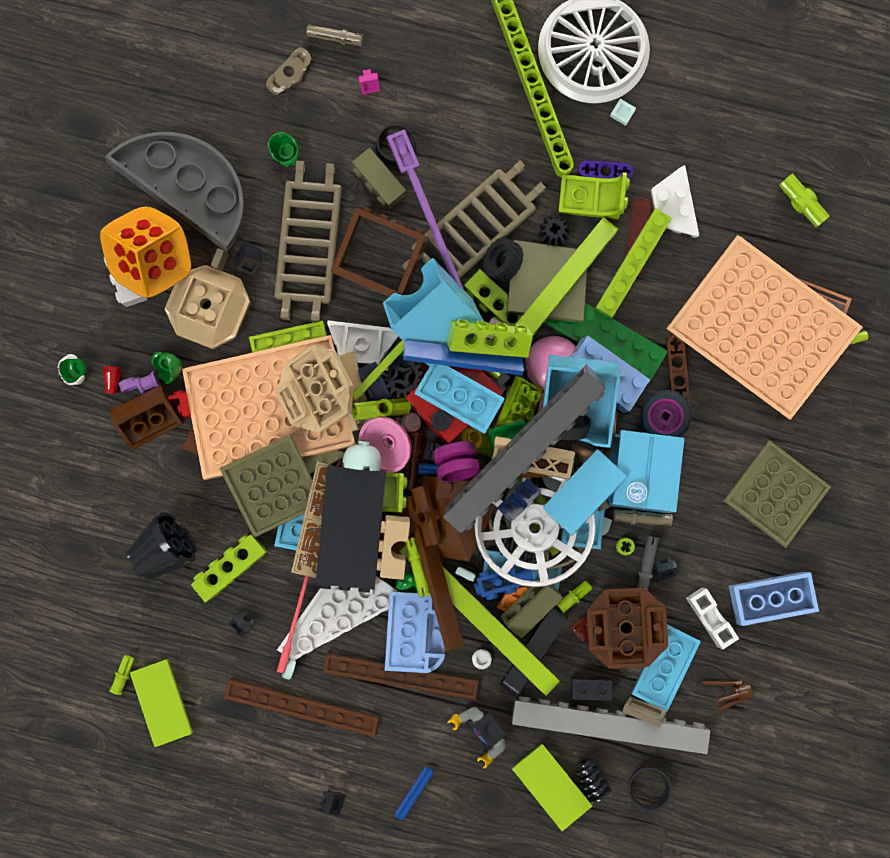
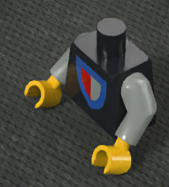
M473 707L460 713V715L454 714L447 722L455 724L452 728L453 730H456L462 722H465L488 751L477 760L478 762L480 760L485 762L483 768L489 766L493 759L502 753L506 747L505 740L503 739L506 733L487 711Z

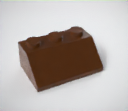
M161 385L109 411L112 425L131 450L182 425V421L173 403L168 401V395Z

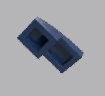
M527 478L497 509L512 522L542 492Z

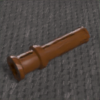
M416 432L407 433L411 441L412 452L406 467L407 487L405 490H412L416 487L419 455L423 452L421 444L422 437L425 434Z

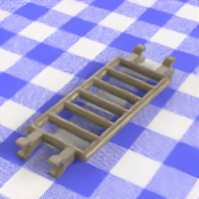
M521 160L506 174L501 169L496 170L437 223L439 231L444 228L471 257L470 260L462 265L448 250L459 279L484 257L487 248L492 242L498 238L507 237L535 212L536 207L532 202L545 192L544 189L546 187L540 182L526 196L511 181L524 171L525 165ZM497 179H500L527 208L519 216L492 188L491 185ZM484 191L513 220L507 227L504 228L477 199ZM472 203L498 231L499 234L492 240L463 211L469 204ZM456 216L485 245L479 252L476 253L449 224ZM430 229L424 235L429 237L428 241H430L439 250L437 243L434 239V236L432 234V231ZM415 242V243L412 245V250H413V251H414V248H415L417 242ZM424 252L420 261L426 264L431 258ZM410 259L402 265L405 271Z
M296 161L295 181H287L285 186L274 297L283 300L280 316L282 320H290L292 300L313 302L311 320L312 322H319L321 318V304L331 302L334 274L331 273L335 262L342 187L333 184L335 175L334 164L326 163L325 184L303 182L306 165H304V161ZM293 189L334 192L333 203L293 200L292 191ZM291 207L332 210L331 221L290 218ZM289 225L330 229L329 240L288 236ZM287 244L329 247L328 258L286 255ZM285 262L327 266L326 277L284 274ZM283 281L324 284V296L282 292Z

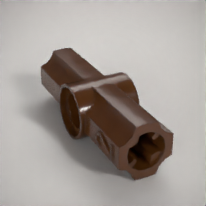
M428 485L412 489L417 509L414 512V521L418 526H421L426 547L441 544L442 539L437 524L440 520V512L436 507H433Z

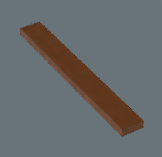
M409 496L406 498V504L445 651L464 647L437 545L426 547L421 526H418L414 521V512L417 510L414 498Z
M326 653L323 673L472 700H476L479 684L477 679L437 672L385 671V663Z
M233 679L228 680L224 699L372 737H375L380 718Z

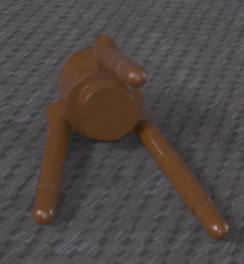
M742 680L701 682L703 685L735 686L732 689V695L719 698L717 702L720 703L734 698L735 700L718 707V711L744 702L753 696L750 684L748 682L742 683Z

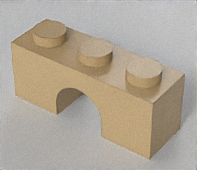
M386 515V520L381 522L380 533H384V538L379 541L378 552H382V557L377 560L376 570L380 571L381 578L404 580L405 555L396 554L392 551L391 547L398 541L408 542L409 517Z

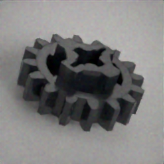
M399 356V361L395 359L393 365L388 366L389 370L383 372L387 375L383 381L388 382L385 387L391 389V394L395 395L397 393L399 398H402L403 395L407 397L421 383V377L425 376V373L420 371L423 369V366L417 365L418 362L403 360V356ZM403 365H411L412 367L405 368ZM403 385L406 389H398L397 387Z

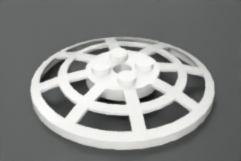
M550 477L562 482L556 492L545 488L538 489L542 492L541 494L552 498L568 479ZM500 499L498 502L495 503L493 501L492 503L498 507L503 501ZM534 502L512 521L511 529L507 530L499 529L503 514L498 510L494 519V531L482 533V517L479 515L475 519V536L483 558L501 577L522 586H548L568 578L585 562L594 542V514L585 522H589V535L582 554L572 549L577 532L573 536L570 535L567 545L557 539L559 529L563 527L543 509V505L535 504ZM531 524H539L541 530L538 533L530 532L529 527ZM513 537L518 545L512 555L504 547L501 541L502 538ZM495 539L500 552L508 559L501 569L490 558L483 541ZM551 546L561 551V554L556 558L545 562L543 551ZM524 551L536 553L537 564L526 563L518 559ZM566 556L577 561L565 573L548 579L546 568L558 564ZM515 564L525 569L539 570L540 581L522 580L507 573Z

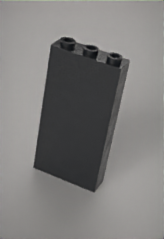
M327 466L315 583L319 585V588L331 589V586H339V590L343 591L358 588V592L370 593V589L375 590L386 472Z

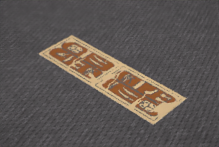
M318 461L291 571L292 573L316 578L327 466H332Z

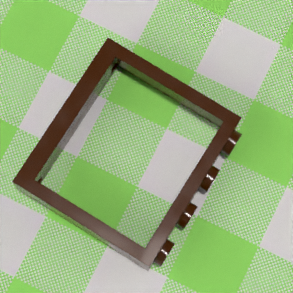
M363 207L362 210L356 208L331 273L389 297L393 293L406 296L429 237L424 235L425 231L415 228L414 231L407 229L408 225L403 222L397 221L396 224L390 222L391 218L381 213L379 217L373 215V210ZM362 217L418 239L398 291L342 268Z

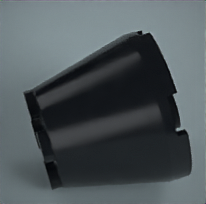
M161 512L155 516L126 551L127 557L134 565V572L137 576L153 579L188 566L196 560L195 552H197V547L194 539L186 527L182 529L174 521L175 517L173 515Z

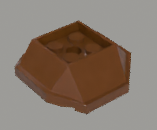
M643 587L603 589L586 610L588 649L609 669L649 667L668 648L666 607ZM625 622H628L630 624V630L626 633H623L621 631V625Z

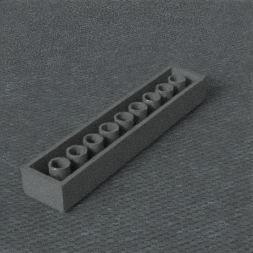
M586 364L447 504L443 518L460 533L465 529L467 531L470 530L476 523L474 520L479 515L481 517L484 516L490 509L488 506L493 501L495 503L498 502L504 495L502 492L507 487L509 489L512 488L518 481L516 478L521 473L526 474L532 467L531 463L535 459L540 460L546 453L545 449L550 444L552 446L555 445L561 438L560 434L564 430L569 431L576 423L574 420L579 415L581 417L584 416L590 409L589 405L594 400L597 402L604 396V380Z

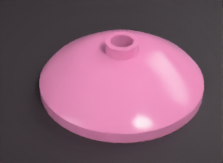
M548 336L538 340L531 346L529 357L525 360L527 362L525 369L528 370L527 376L533 385L542 391L545 390L549 354L570 357L576 347L571 341L559 336Z
M377 417L366 422L361 428L359 441L370 442L369 446H373L379 451L381 455V471L394 473L406 466L411 457V441L406 430L397 421L388 417Z

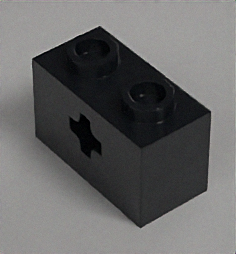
M570 677V697L572 700L612 701V680L610 678Z

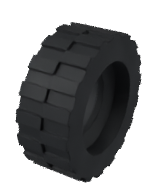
M501 237L496 239L487 248L484 255L483 270L485 274L499 282L511 280L521 268L524 256L522 247L508 238ZM507 252L506 260L499 268L500 259Z

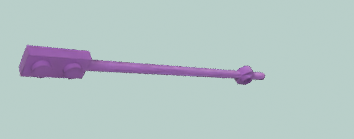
M404 129L389 135L387 140L401 174L407 172L448 273L463 289L414 170L419 167V163Z

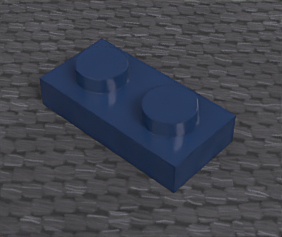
M376 361L358 369L363 381L378 366ZM382 374L367 389L372 401L388 399L392 396L389 389L385 387L387 384L383 381Z

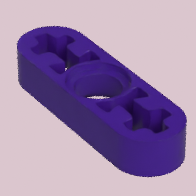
M583 161L578 168V175L603 179L617 178L622 175V173H616V177H613L614 168H617L616 172H622L623 169H626V172L629 173L626 178L631 179L633 168L627 163ZM588 166L589 170H595V166H597V175H594L595 171H589V174H585V171L582 169ZM602 167H608L611 171V174L609 176H603L600 172V169Z

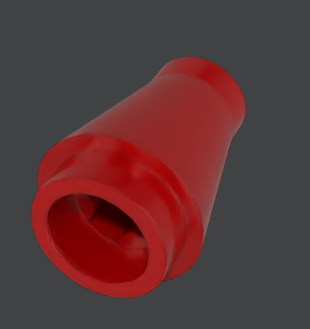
M104 366L102 372L105 393L117 394L118 383L122 374L120 367Z

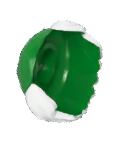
M68 354L58 363L59 375H61V379L66 384L78 385L84 381L87 366L82 359L73 354Z

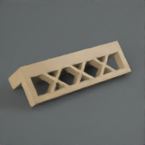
M355 352L338 355L353 384L354 391L363 382L358 372L359 366ZM366 392L356 400L353 398L352 404L368 402ZM351 414L348 415L352 431L361 430L363 425L371 420H354Z
M496 436L492 459L512 439ZM547 447L542 459H546L550 465L545 469H540L535 463L538 460L535 459L531 463L534 467H531L528 471L569 480L575 452ZM560 462L569 464L567 474L558 472L555 466Z

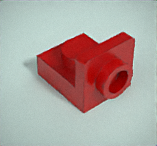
M175 391L172 393V396H168V401L172 403L180 401L178 403L180 415L187 419L191 418L186 392Z

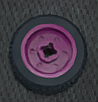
M662 390L652 394L645 400L641 408L640 420L643 429L648 434L681 437L686 433L691 424L692 410L686 398L681 394L671 390ZM664 412L670 414L668 419L662 416Z

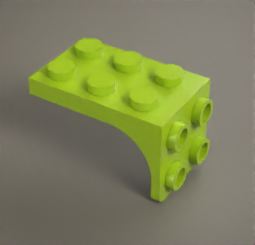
M623 172L621 176L610 179L562 174L558 213L619 219L620 215L624 214V209L627 208L628 197H625L630 179L626 178L627 173Z
M386 473L382 511L402 512V508H406V497H403V489L407 487V477H404V473Z

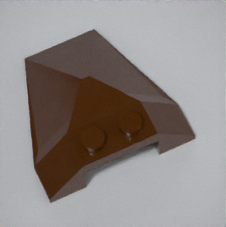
M424 476L422 486L428 485L433 507H436L440 512V520L437 523L442 543L437 545L440 557L470 561L478 545L475 536V524L470 530L467 531L465 529L460 533L443 518L447 504L470 481L441 482L438 480V477ZM493 503L488 506L490 509L482 517V533L497 507Z

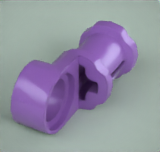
M153 371L150 375L143 378L133 377L123 380L118 384L122 393L138 388L140 393L143 394L148 389L158 387L160 382Z

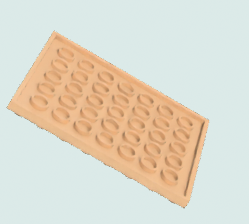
M737 235L666 329L791 420L862 329V326Z
M332 335L182 369L204 480L222 477L220 467L290 434L302 458L356 445L348 416L324 432L319 433L292 426L275 393L284 365L313 344L335 351Z

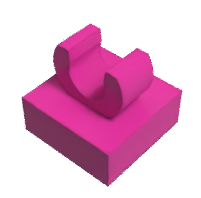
M370 69L363 70L364 76H359L362 95L379 92L380 86L377 73L371 74Z

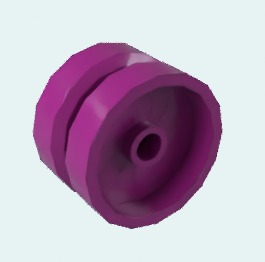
M473 442L451 443L433 451L435 464L440 465L436 471L438 480L441 482L466 480L476 476L481 471L479 460L474 459L477 456V451Z

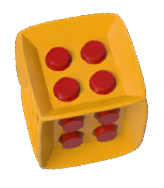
M137 208L115 219L101 230V245L109 272L120 285L141 297L149 298L162 293L183 280L191 271L188 244L182 227L174 219L154 208Z

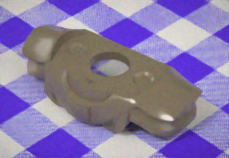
M302 47L296 49L277 71L269 77L266 87L271 93L278 95L303 80L302 77L312 59L308 51ZM287 66L294 69V74L291 77H287L283 73L284 68Z

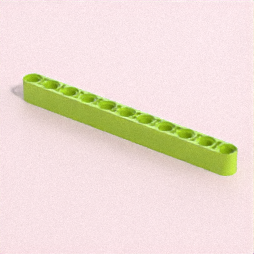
M491 0L554 170L559 177H562V174L570 175L574 165L573 159L513 0ZM508 10L510 14H503L502 11ZM515 27L517 30L512 32L508 28ZM521 44L523 45V48L518 49L515 47V45ZM528 61L530 65L524 66L521 62ZM534 78L536 82L530 83L527 79ZM540 95L543 99L536 100L534 96ZM547 112L549 117L544 118L540 113ZM553 129L556 134L549 135L547 130ZM558 146L562 149V152H555L553 148ZM567 164L569 169L562 170L559 165Z
M603 217L516 325L526 326L534 336L614 237L619 228ZM508 337L506 342L511 341L513 337ZM484 371L492 378H494L496 381L503 374L499 372Z
M405 545L400 553L405 555V558L408 560L409 554ZM443 567L452 604L547 696L560 681Z

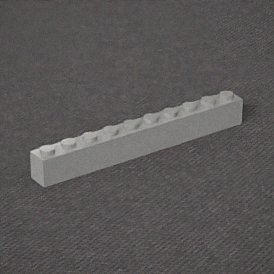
M519 696V699L514 698L511 718L513 725L702 754L708 753L711 731L705 727V724L698 722L688 725L683 720L674 719V722H669L664 718L661 726L658 727L636 717L629 716L619 710H616V713H610L608 709L599 707L596 710H590L589 706L578 704L577 707H571L566 702H558L557 705L551 704L550 700L547 699L531 701V697Z

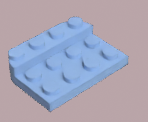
M390 591L385 671L432 672L443 662L445 647L431 595L419 598V594L415 592Z

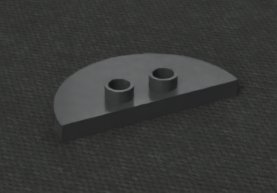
M154 132L131 138L119 144L105 156L106 163L217 246L226 252L232 247L238 237L243 221V193L233 167L214 147L186 134Z

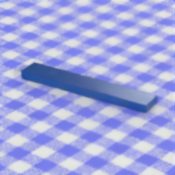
M411 340L404 341L403 360L522 375L524 372L523 357L450 351L448 345Z

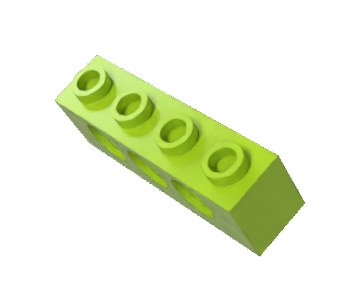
M480 269L464 285L465 292L472 300L475 299L479 303L478 307L485 313L489 312L494 319L509 326H515L516 323H509L507 317L514 315L517 317L518 322L523 316L507 313L508 295ZM483 289L488 290L490 293L486 298L481 297L479 294ZM500 302L504 308L500 311L495 310L493 304Z
M458 319L457 321H450L447 345L450 351L528 358L533 335L529 328L524 325H516L514 327L504 323L492 325L484 321L470 323L467 320ZM475 333L473 337L466 338L468 334ZM489 335H494L492 339L486 340ZM508 337H513L511 341L506 342Z
M248 534L244 535L238 540L240 543L238 546L227 549L220 561L218 559L214 560L208 565L210 568L205 573L200 572L193 578L194 582L191 586L205 603L212 600L268 553L257 537H253L252 534L250 536ZM241 549H246L248 552V557L245 560L239 556ZM227 561L233 564L231 572H227L224 568ZM211 574H215L218 577V582L215 585L211 584L209 580Z

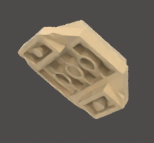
M203 265L192 269L183 280L174 285L165 306V311L176 335L215 349L237 338L251 302L240 278ZM206 301H211L209 309H203V304Z
M313 344L284 365L275 393L292 426L318 433L324 432L352 413L353 384L336 351Z

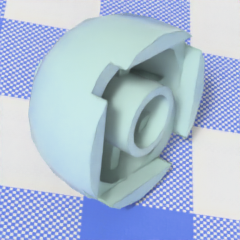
M358 441V444L351 445L346 449L342 467L358 470L370 468L369 471H381V455L375 447L369 446L370 442Z

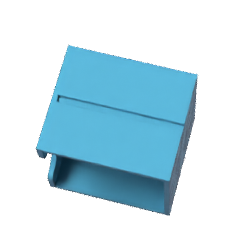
M433 258L421 268L423 284L417 292L406 296L393 293L383 302L391 329L403 341L411 340L447 345L450 321H457L458 319L467 320L470 323L483 321L472 298ZM475 333L468 334L466 338H471Z
M549 354L543 407L587 364L604 380L605 394L599 401L596 402L594 400L589 405L590 409L585 415L592 420L588 436L581 439V441L588 442L594 446L610 448L620 382L618 363Z
M625 430L619 431L620 435L615 434L609 460L627 476V479L607 499L609 505L660 513L676 512L684 438ZM635 482L642 483L647 489L646 498L639 503L631 502L626 496L627 487Z

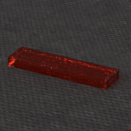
M632 198L626 256L650 218L652 200ZM644 266L638 275L644 274Z

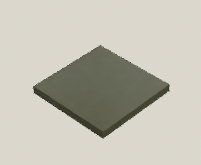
M514 240V242L522 247L524 256L520 270L509 280L507 313L524 315L577 249ZM587 270L548 319L577 323L583 322Z
M291 434L219 468L253 537H257L305 514L313 478Z
M768 440L724 498L723 502L782 547L786 548L831 486Z

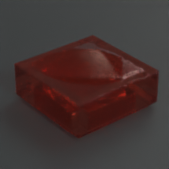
M583 615L569 627L582 643L588 639L587 617Z

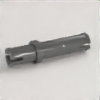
M647 536L641 570L638 572L637 588L644 586L643 588L647 591L650 579L653 578L652 569L660 539L654 537L653 544L651 545L652 536Z

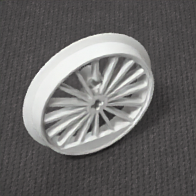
M620 0L566 1L547 18L542 27L538 42L540 64L550 83L564 95L586 103L608 102L629 92L643 76L650 53L649 39L642 21L629 6ZM602 9L597 33L595 34L592 10ZM605 9L616 12V15L599 35ZM588 10L591 33L578 12ZM573 13L585 34L563 19V17ZM619 15L628 22L604 36ZM561 23L580 38L553 31L556 25ZM629 27H632L636 35L608 40ZM551 37L578 44L551 48ZM637 41L638 52L611 45ZM580 50L558 64L555 63L552 53ZM611 52L636 57L637 62L632 68ZM585 54L569 77L565 76L559 69ZM588 56H590L584 85L572 81L573 76ZM606 56L629 73L623 79H619ZM593 62H600L602 67H594ZM605 67H607L616 83L604 86L602 73ZM589 73L598 75L600 87L587 86Z

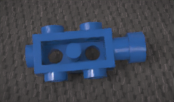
M513 567L507 573L522 580H534L531 569L522 568V570L515 571ZM491 571L480 573V578H477V583L474 584L477 595L481 594L482 599L486 598L487 601L498 598L499 593L505 592L506 595L517 592L516 588L520 587L519 584L513 582L505 584L503 581L505 578L497 573L491 574ZM487 583L492 584L493 587L491 590H487L485 588V585Z

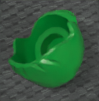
M282 131L272 135L268 141V149L272 158L285 167L295 166L299 150L297 141L290 134Z
M155 352L153 354L152 365L158 370V378L163 379L166 384L172 383L182 372V362L172 353Z
M413 571L404 573V580L397 579L396 588L399 592L418 593Z

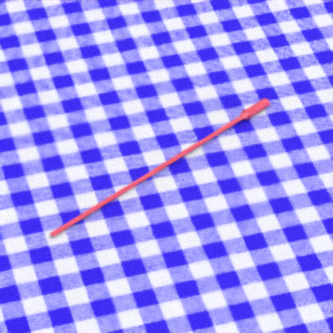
M341 460L337 462L336 467H340ZM305 576L288 640L284 647H282L283 651L277 672L285 673L290 651L292 650L291 640L309 576Z

